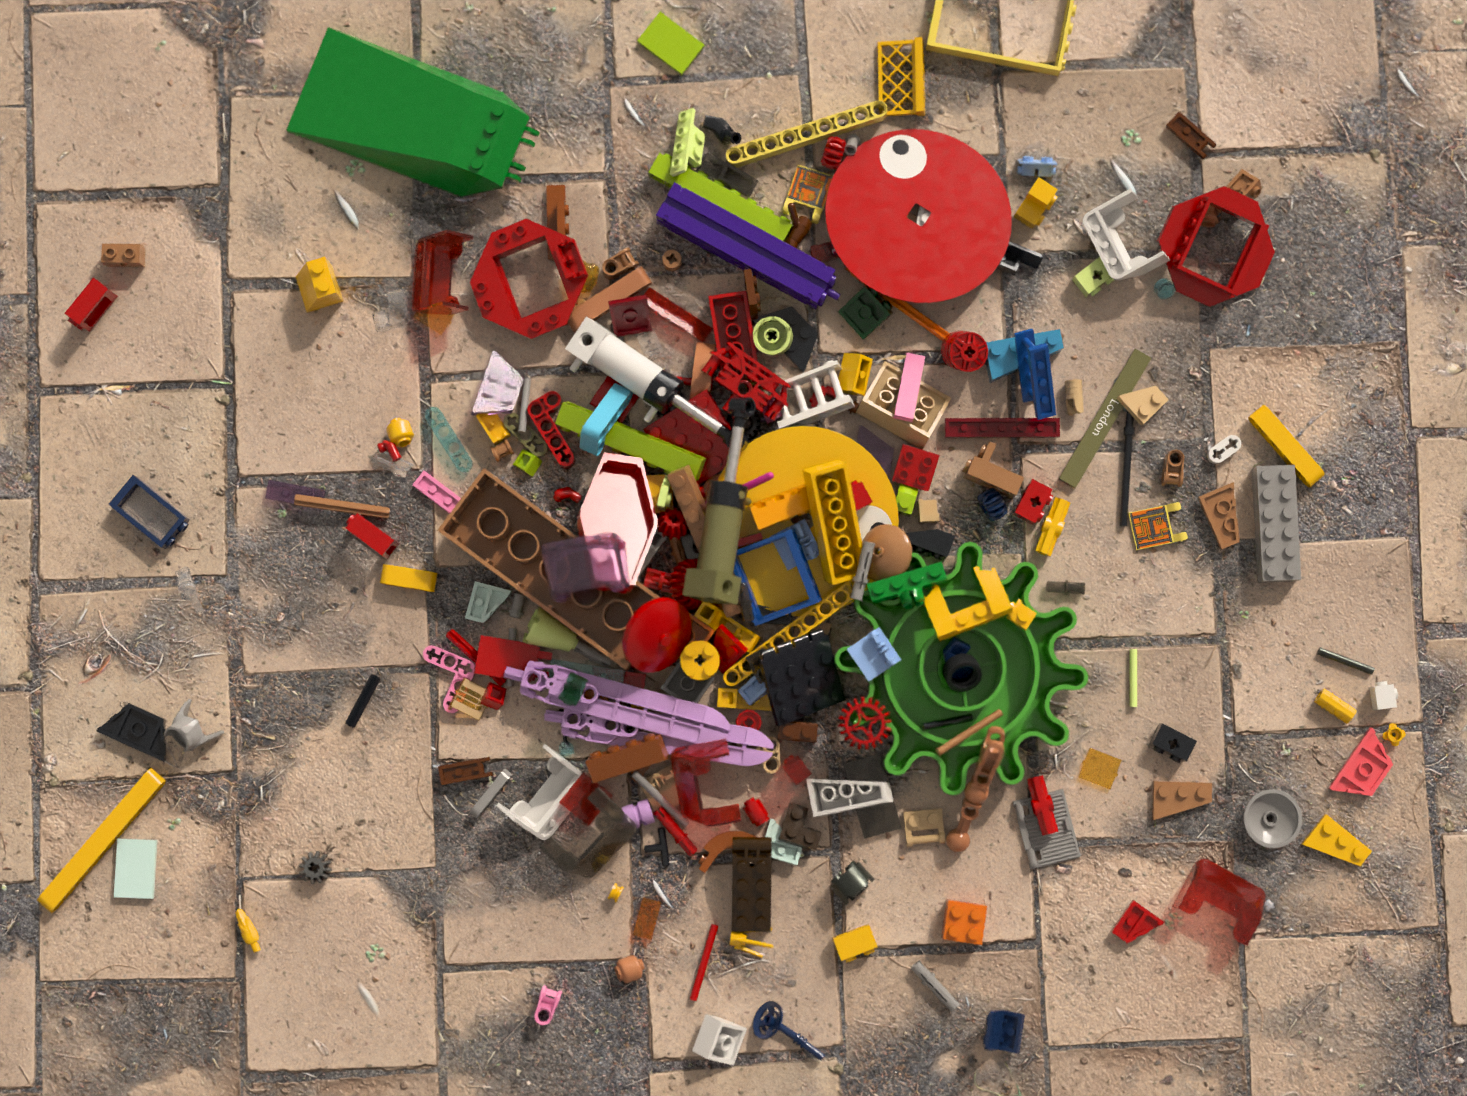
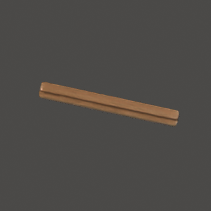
M296 494L294 498V505L351 514L358 513L364 516L385 519L389 518L390 508L299 494Z

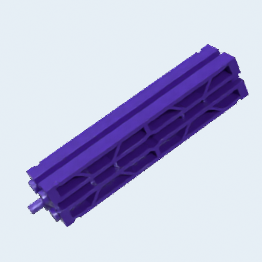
M675 182L656 214L657 224L666 227L671 232L743 271L751 269L752 276L756 275V278L804 304H808L809 307L815 310L818 305L822 307L827 295L835 300H838L841 295L832 289L837 278L835 276V269L826 266L821 261L694 192L682 188L681 185Z

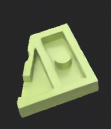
M667 473L657 502V509L665 511L666 507H670L672 494L669 493L671 485Z

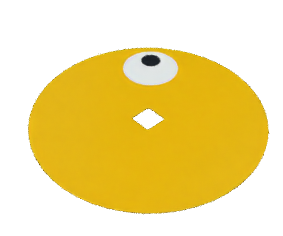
M787 427L756 438L748 444L744 451L740 452L735 483L743 485L768 472L774 474L773 479L748 490L747 498L751 499V503L805 484L803 469L840 460L847 463L850 482L857 480V482L862 481L873 501L871 504L856 511L862 541L866 534L876 526L889 524L898 527L899 525L896 497L885 471L864 447L845 435L819 427ZM726 466L717 481H724ZM745 505L739 538L761 532L763 539H766L793 525L791 519L781 523L779 521L771 527L758 530L750 507ZM812 526L810 531L816 540L814 526ZM773 542L739 555L758 605L769 607L765 609L770 611H778L809 599L797 566L787 570ZM817 555L812 560H808L822 600L847 582L835 585L824 580L820 555ZM867 576L868 584L875 582V580ZM839 592L836 596V600L839 603H843L847 599V595L844 592ZM828 603L823 604L821 612L823 614L830 613L831 606ZM816 604L791 613V616H801Z

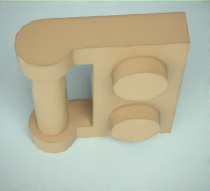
M942 808L903 812L907 847L922 843H946ZM938 828V834L912 837L911 831Z

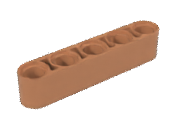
M642 267L635 269L574 308L568 321L569 326L576 333L586 317L596 321L610 312L608 301L633 297L649 287L652 281Z

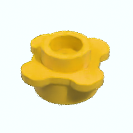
M1391 723L1388 726V730L1382 734V738L1390 741L1392 746H1398L1406 733L1398 728L1396 724Z

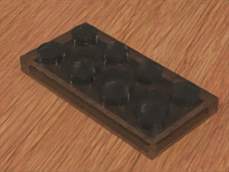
M880 753L843 764L847 780L888 782ZM894 800L885 804L856 809L864 839L902 828Z

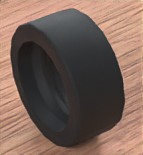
M958 654L948 659L945 663L943 675L947 685L952 690L965 692L978 685L982 678V671L974 656ZM963 666L973 667L972 673L966 678H952V674L958 668Z

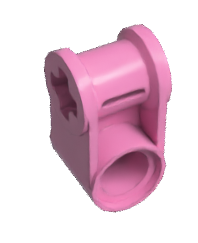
M545 985L543 986L535 1012V1020L538 1024L546 1025L552 1020L562 991L559 990L557 992L547 989ZM546 1010L549 1013L547 1021L540 1020V1011Z

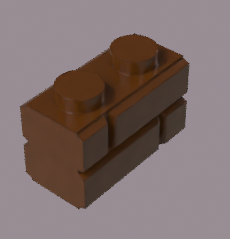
M792 721L778 726L777 740L817 743L818 723Z

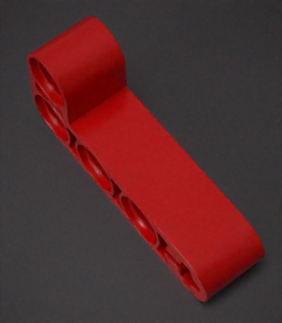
M549 391L532 401L528 405L527 411L559 465L564 469H569L574 466L575 457L550 417L551 413L561 407L562 399L557 392ZM552 396L558 398V402L555 405L548 404V400ZM536 406L542 408L539 415L532 414V409ZM546 422L551 423V429L543 431L541 429L542 424ZM560 439L561 445L554 448L551 446L552 440ZM561 451H564L565 455L570 457L569 463L561 462L563 461Z

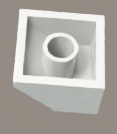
M706 1014L692 1051L706 1059L734 1065L747 1028Z

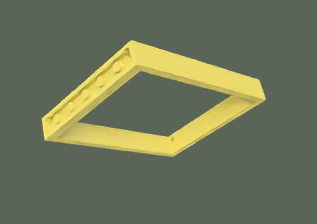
M935 0L926 50L1058 76L1060 71H1064L1066 60L1063 59L1064 52H1068L1070 42L1067 41V35H1071L1073 24L1070 23L1071 16H1075L1076 5H1073L1074 0H1067L1054 66L935 43L943 0Z

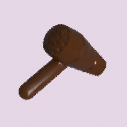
M789 203L788 210L793 226L785 242L797 248L810 231L812 222L805 216H799L798 218L795 204Z

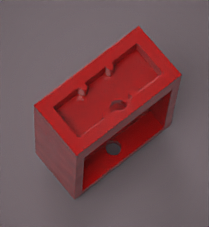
M93 277L66 310L65 314L69 317L67 321L81 331L86 329L90 332L118 296Z
M358 513L356 515L352 514L346 522V529L387 559L399 545V543Z

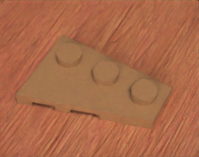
M1234 482L1197 497L1220 550L1240 542L1238 519L1236 518Z
M1153 781L1152 820L1212 803V783Z

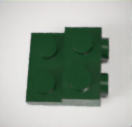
M867 285L838 311L863 340L893 314L891 311L892 305L887 300L882 301L878 296L880 293Z

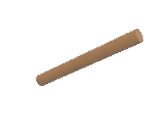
M1000 709L996 710L937 748L936 752L941 756L1003 716Z

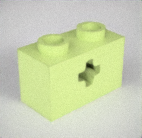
M1100 257L1072 279L1085 297L1090 294L1093 297L1102 290L1100 286L1104 283L1109 285L1114 281L1108 274ZM1099 274V279L1094 280L1093 276Z

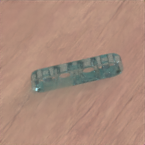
M428 408L425 412L426 421L450 459L460 472H469L473 467V461L439 408ZM432 411L434 413L438 412V420L440 422L444 420V422L437 425L433 418L429 419L431 417L430 413ZM441 427L449 428V434L446 437L439 435ZM453 442L459 444V450L456 453L449 451V445ZM464 452L465 454L461 456L465 461L469 460L467 463L468 467H459L461 461L458 457L454 460V457Z

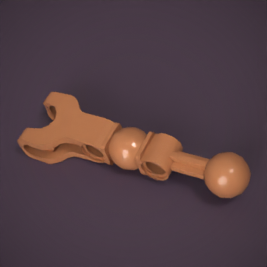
M992 726L986 733L975 766L974 775H972L971 781L968 782L964 789L965 796L962 801V815L957 828L950 830L946 836V844L953 852L960 853L969 847L970 837L967 832L971 821L978 817L982 803L989 796V785L1004 754L1005 731L1000 727ZM998 733L1000 738L996 741L991 740L990 736ZM980 774H985L986 777H981V776H979V775H980Z

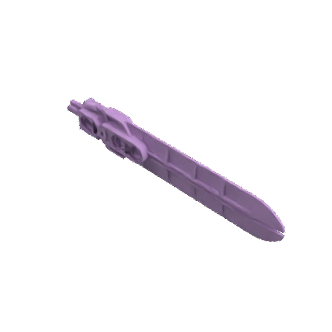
M529 661L525 671L508 666L505 670L504 678L521 682L520 693L531 699L536 698L547 704L700 745L717 744L728 739L730 735L704 728V724L731 731V726L727 719L717 710L705 705L565 667L547 665L544 662ZM543 668L553 669V678H549L545 672L539 670H543ZM536 674L538 682L531 685L528 681L529 677ZM570 684L576 687V691L572 695L566 693V687ZM548 688L549 694L543 698L533 690L542 692ZM592 689L595 693L591 700L585 699L584 696L585 691ZM600 696L615 699L616 701L615 703H612L605 700H601L599 698ZM620 701L629 704L644 707L643 711H641L638 709L619 705ZM652 709L670 714L672 718L649 713L647 710ZM677 716L700 722V726L678 721L675 718Z
M564 708V712L546 709L544 714V721L562 723L561 733L564 736L574 739L580 738L588 742L623 746L629 740L636 739L639 741L645 735L651 734L641 732V729L636 727L632 733H627V725L615 722L616 727L613 730H608L607 724L611 720L589 716L588 714ZM649 712L667 718H672V715ZM576 714L578 716L577 723L570 724V717ZM677 716L675 718L678 721L700 726V722ZM704 724V728L730 734L728 739L724 741L743 744L742 748L718 743L700 745L661 735L668 754L740 766L758 765L772 757V752L747 749V745L774 749L771 740L762 732L754 728L730 724L731 731ZM590 727V733L587 735V737L578 734L577 731H574H584L585 729Z

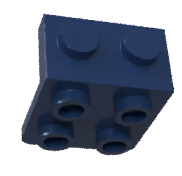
M991 1010L986 1017V1025L988 1026L987 1033L983 1037L984 1049L988 1051L1002 1050L1016 1054L1019 1053L1025 1014L1007 1010Z

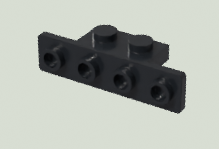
M1009 241L1006 252L997 269L1015 276L1020 262L1038 269L1043 255Z

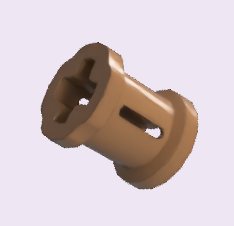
M507 439L495 447H490L497 462L509 454H514Z

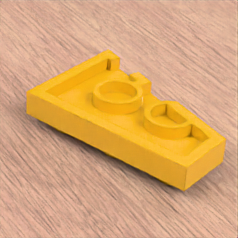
M1327 814L1323 815L1301 843L1304 846L1357 866H1361L1372 852Z

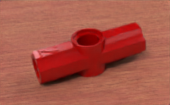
M1044 776L1026 779L1032 798V810L1034 815L1037 816L1041 835L1059 832L1053 813V801L1051 796L1048 795Z

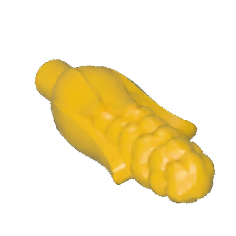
M237 909L235 914L242 938L247 945L251 946L253 952L256 953L261 950L257 942L259 940L258 932L250 918L245 915V912L242 909Z

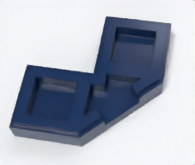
M954 636L943 649L944 663L954 655L966 654L971 648L970 645ZM963 666L958 668L952 674V678H966L972 673L973 667Z

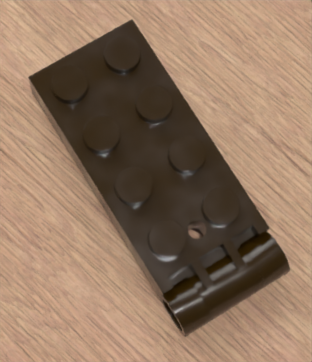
M733 837L732 931L771 932L772 837Z

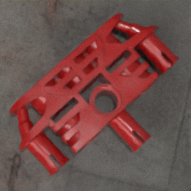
M727 342L725 348L709 352L712 356L701 371L704 373L708 371L706 375L712 377L720 363H724L721 368L722 370L717 373L718 376L713 379L732 392V395L722 407L724 411L728 410L729 401L733 397L752 398L756 405L755 409L759 412H763V407H766L768 405L767 402L774 398L775 400L764 414L766 417H770L769 419L775 421L784 406L788 407L787 388H791V386L742 350ZM732 351L733 354L730 359L724 357L726 353ZM728 364L740 373L737 374L735 371L727 367ZM743 375L753 381L754 385L752 386L747 380H741ZM741 383L747 386L745 394H741L738 391V386ZM779 385L782 386L780 395L775 392ZM760 386L761 388H763L764 390H766V391H767L768 393H770V394L767 395L766 393H764L762 390H760V389L757 388V387Z

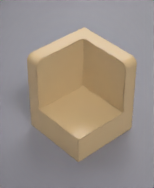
M918 499L919 524L938 523L937 501Z

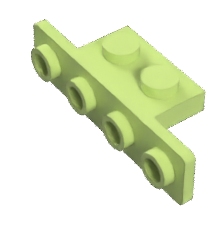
M694 108L680 112L678 116L670 169L672 177L686 172L688 162L695 168L701 166L705 134L693 125L695 117Z

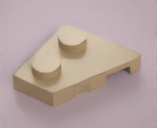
M1157 386L1122 394L1116 398L1140 425L1149 420L1169 400Z

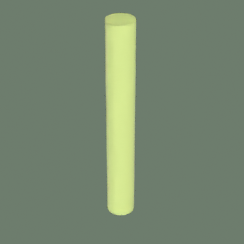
M1129 649L1130 707H1137V649Z

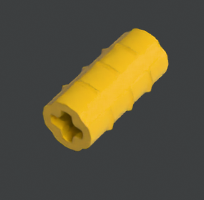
M1325 688L1319 692L1314 700L1321 708H1324L1346 724L1352 720L1357 712L1356 709Z

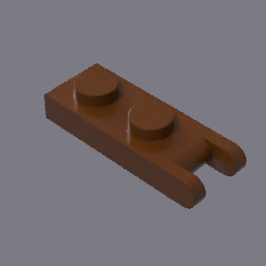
M1180 111L1165 126L1202 159L1207 157L1202 151L1207 144L1212 148L1217 146L1212 139Z
M490 757L438 766L441 785L493 776V772L485 773L483 762L490 761Z

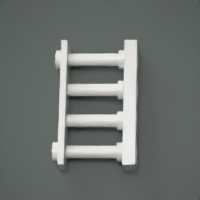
M837 360L825 362L821 367L784 380L791 386L787 390L793 388L800 412L792 416L789 414L788 408L784 406L781 410L783 418L777 422L779 429L806 426L855 407L849 394L844 395L836 374L842 368ZM829 375L836 395L835 400L830 402L825 401L818 378ZM808 382L812 383L818 401L817 407L812 409L807 407L800 386ZM779 385L775 390V392L779 395L781 393L782 386Z

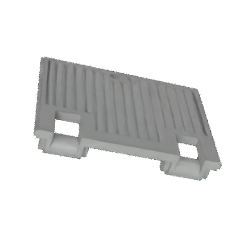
M1063 789L1048 792L1053 801V813L1059 832L1044 836L1041 835L1037 816L1034 815L1032 810V798L1028 797L1013 801L1030 869L1081 857ZM1025 805L1028 806V815L1024 814L1023 806ZM1039 850L1041 860H1036L1034 851Z

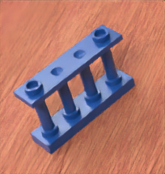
M1033 329L1014 333L1022 402L1034 400L1035 417L1038 420L1055 416L1056 407L1049 347L1046 343L1035 346Z

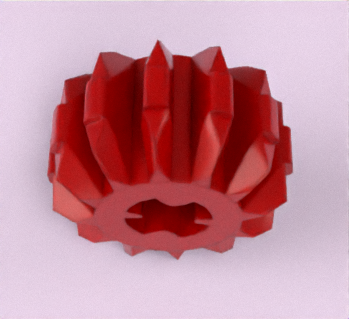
M830 136L827 139L821 158V165L829 169H837L839 167L846 146L845 140L836 136Z
M676 507L673 510L667 508L665 512L661 511L657 519L658 532L662 533L663 538L669 536L670 541L673 537L679 540L681 536L686 535L689 529L682 511H677Z

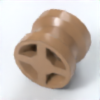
M668 250L664 253L662 258L664 267L669 271L678 270L681 266L679 252Z

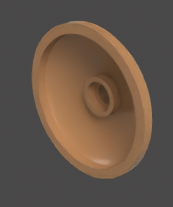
M889 524L879 525L871 529L863 539V541L875 543L868 577L879 581L905 573L912 558V546L907 534L901 528Z

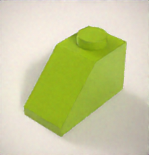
M899 484L896 494L898 514L908 517L912 515L918 493L917 488Z

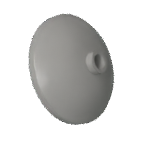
M1269 789L1255 794L1248 801L1244 809L1243 823L1247 834L1257 844L1268 848H1279L1291 843L1299 834L1302 826V813L1298 803L1292 796L1280 790ZM1268 815H1271L1273 818L1271 822L1267 821Z

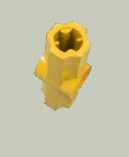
M1054 498L1049 514L1045 517L1042 524L1041 535L1035 547V551L1039 554L1051 556L1057 538L1062 533L1065 524L1064 519L1070 507V502L1067 500Z

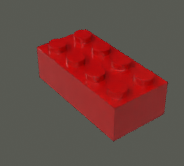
M746 290L708 296L716 351L727 346L726 343L729 342L757 361ZM729 351L724 357L730 359L733 352ZM722 362L719 365L720 371L722 370L721 368L724 365V363ZM728 364L727 367L735 372H739Z

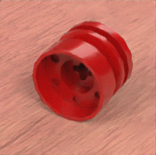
M958 330L951 332L945 337L941 344V356L946 365L952 369L972 372L981 368L986 362L988 346L979 334ZM967 349H970V352H969V353H967V354L964 353V351H966Z

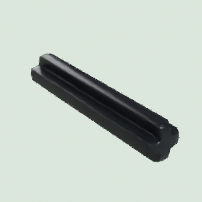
M374 674L370 675L345 722L346 725L352 728L356 727L380 681V677Z

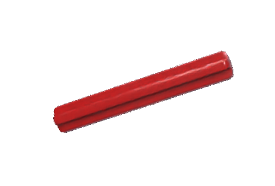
M454 629L449 630L446 637L475 663L477 650ZM489 676L499 686H502L507 680L505 678Z

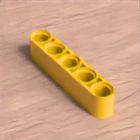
M1262 405L1248 417L1250 423L1287 465H1295V474L1307 487L1311 488L1325 476L1322 468L1268 407Z

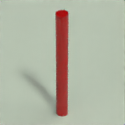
M711 923L690 1000L697 1001L719 925Z

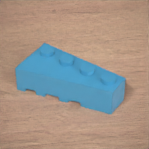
M1060 329L1034 334L1035 346L1046 343L1049 347V356L1061 352L1064 348ZM1015 337L986 342L988 346L986 367L990 383L1018 371Z

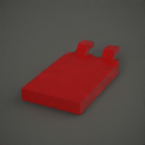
M480 635L474 673L504 678L507 666L525 671L529 661L538 662V659L551 660L552 653L540 651V647L537 645ZM533 674L529 677L528 681L531 683L538 676Z

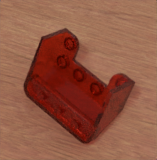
M1199 859L1191 869L1172 907L1187 914H1195L1200 910L1204 901L1238 919L1233 928V937L1238 943L1248 946L1262 919L1266 894L1261 888L1212 861Z

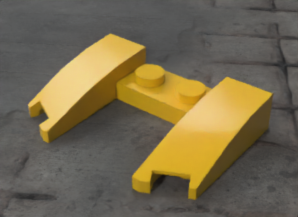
M973 567L986 600L953 614H950L938 585L932 586L933 590L927 597L924 596V604L939 641L1013 612L995 568H992V571L980 570V567Z

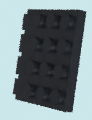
M822 629L794 638L792 643L791 641H786L776 645L775 649L770 647L760 651L761 658L758 659L776 726L784 725L845 701L829 637L824 634Z

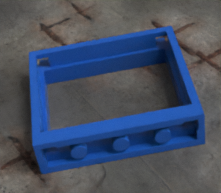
M795 528L737 549L734 574L742 578L740 585L741 599L744 605L747 604L749 609L748 617L751 618L755 626L816 604L822 600ZM786 538L809 599L762 616L739 555Z

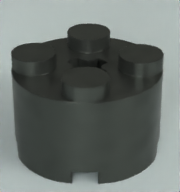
M852 861L845 868L846 872L842 876L838 874L831 880V889L845 905L849 904V898L853 901L868 887L869 880L871 882L875 880L860 862L855 863V861Z

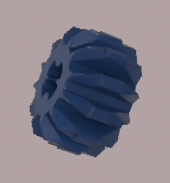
M990 488L978 495L980 508L990 521L999 520L1007 514L1005 501L996 489Z

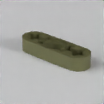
M508 413L505 415L503 420L505 427L533 455L543 457L547 454L548 446L546 442L528 424L526 425V430L531 432V437L528 440L521 439L518 431L517 433L514 432L517 430L514 425H508L510 417L512 419L516 417V423L519 425L520 416L518 414ZM537 437L538 439H536L535 442L539 446L543 444L544 446L542 448L544 451L542 453L540 451L536 453V447L533 444H531V446L529 447L527 444L531 443L534 440V438Z

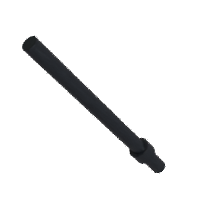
M1126 412V427L1123 429L1125 444L1119 526H1127L1132 440L1133 436H1135V427H1133L1134 417L1129 412Z

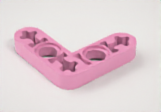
M427 646L423 651V657L427 662L456 673L443 702L445 711L456 713L459 711L458 709L452 708L450 710V706L447 705L448 701L452 702L454 696H450L451 692L463 698L466 697L469 688L465 687L464 691L466 693H458L454 686L458 681L464 682L465 678L472 682L475 676V664L439 647ZM435 649L436 654L440 656L441 652L445 654L442 656L441 663L439 664L437 663L439 659L432 657L430 660L427 652ZM448 656H452L455 659V664L452 667H447L444 663L445 658ZM459 659L462 660L460 664L467 666L468 663L471 664L472 672H468L466 675L464 674V669L458 668V671H455L459 664ZM456 698V701L463 704L464 699Z

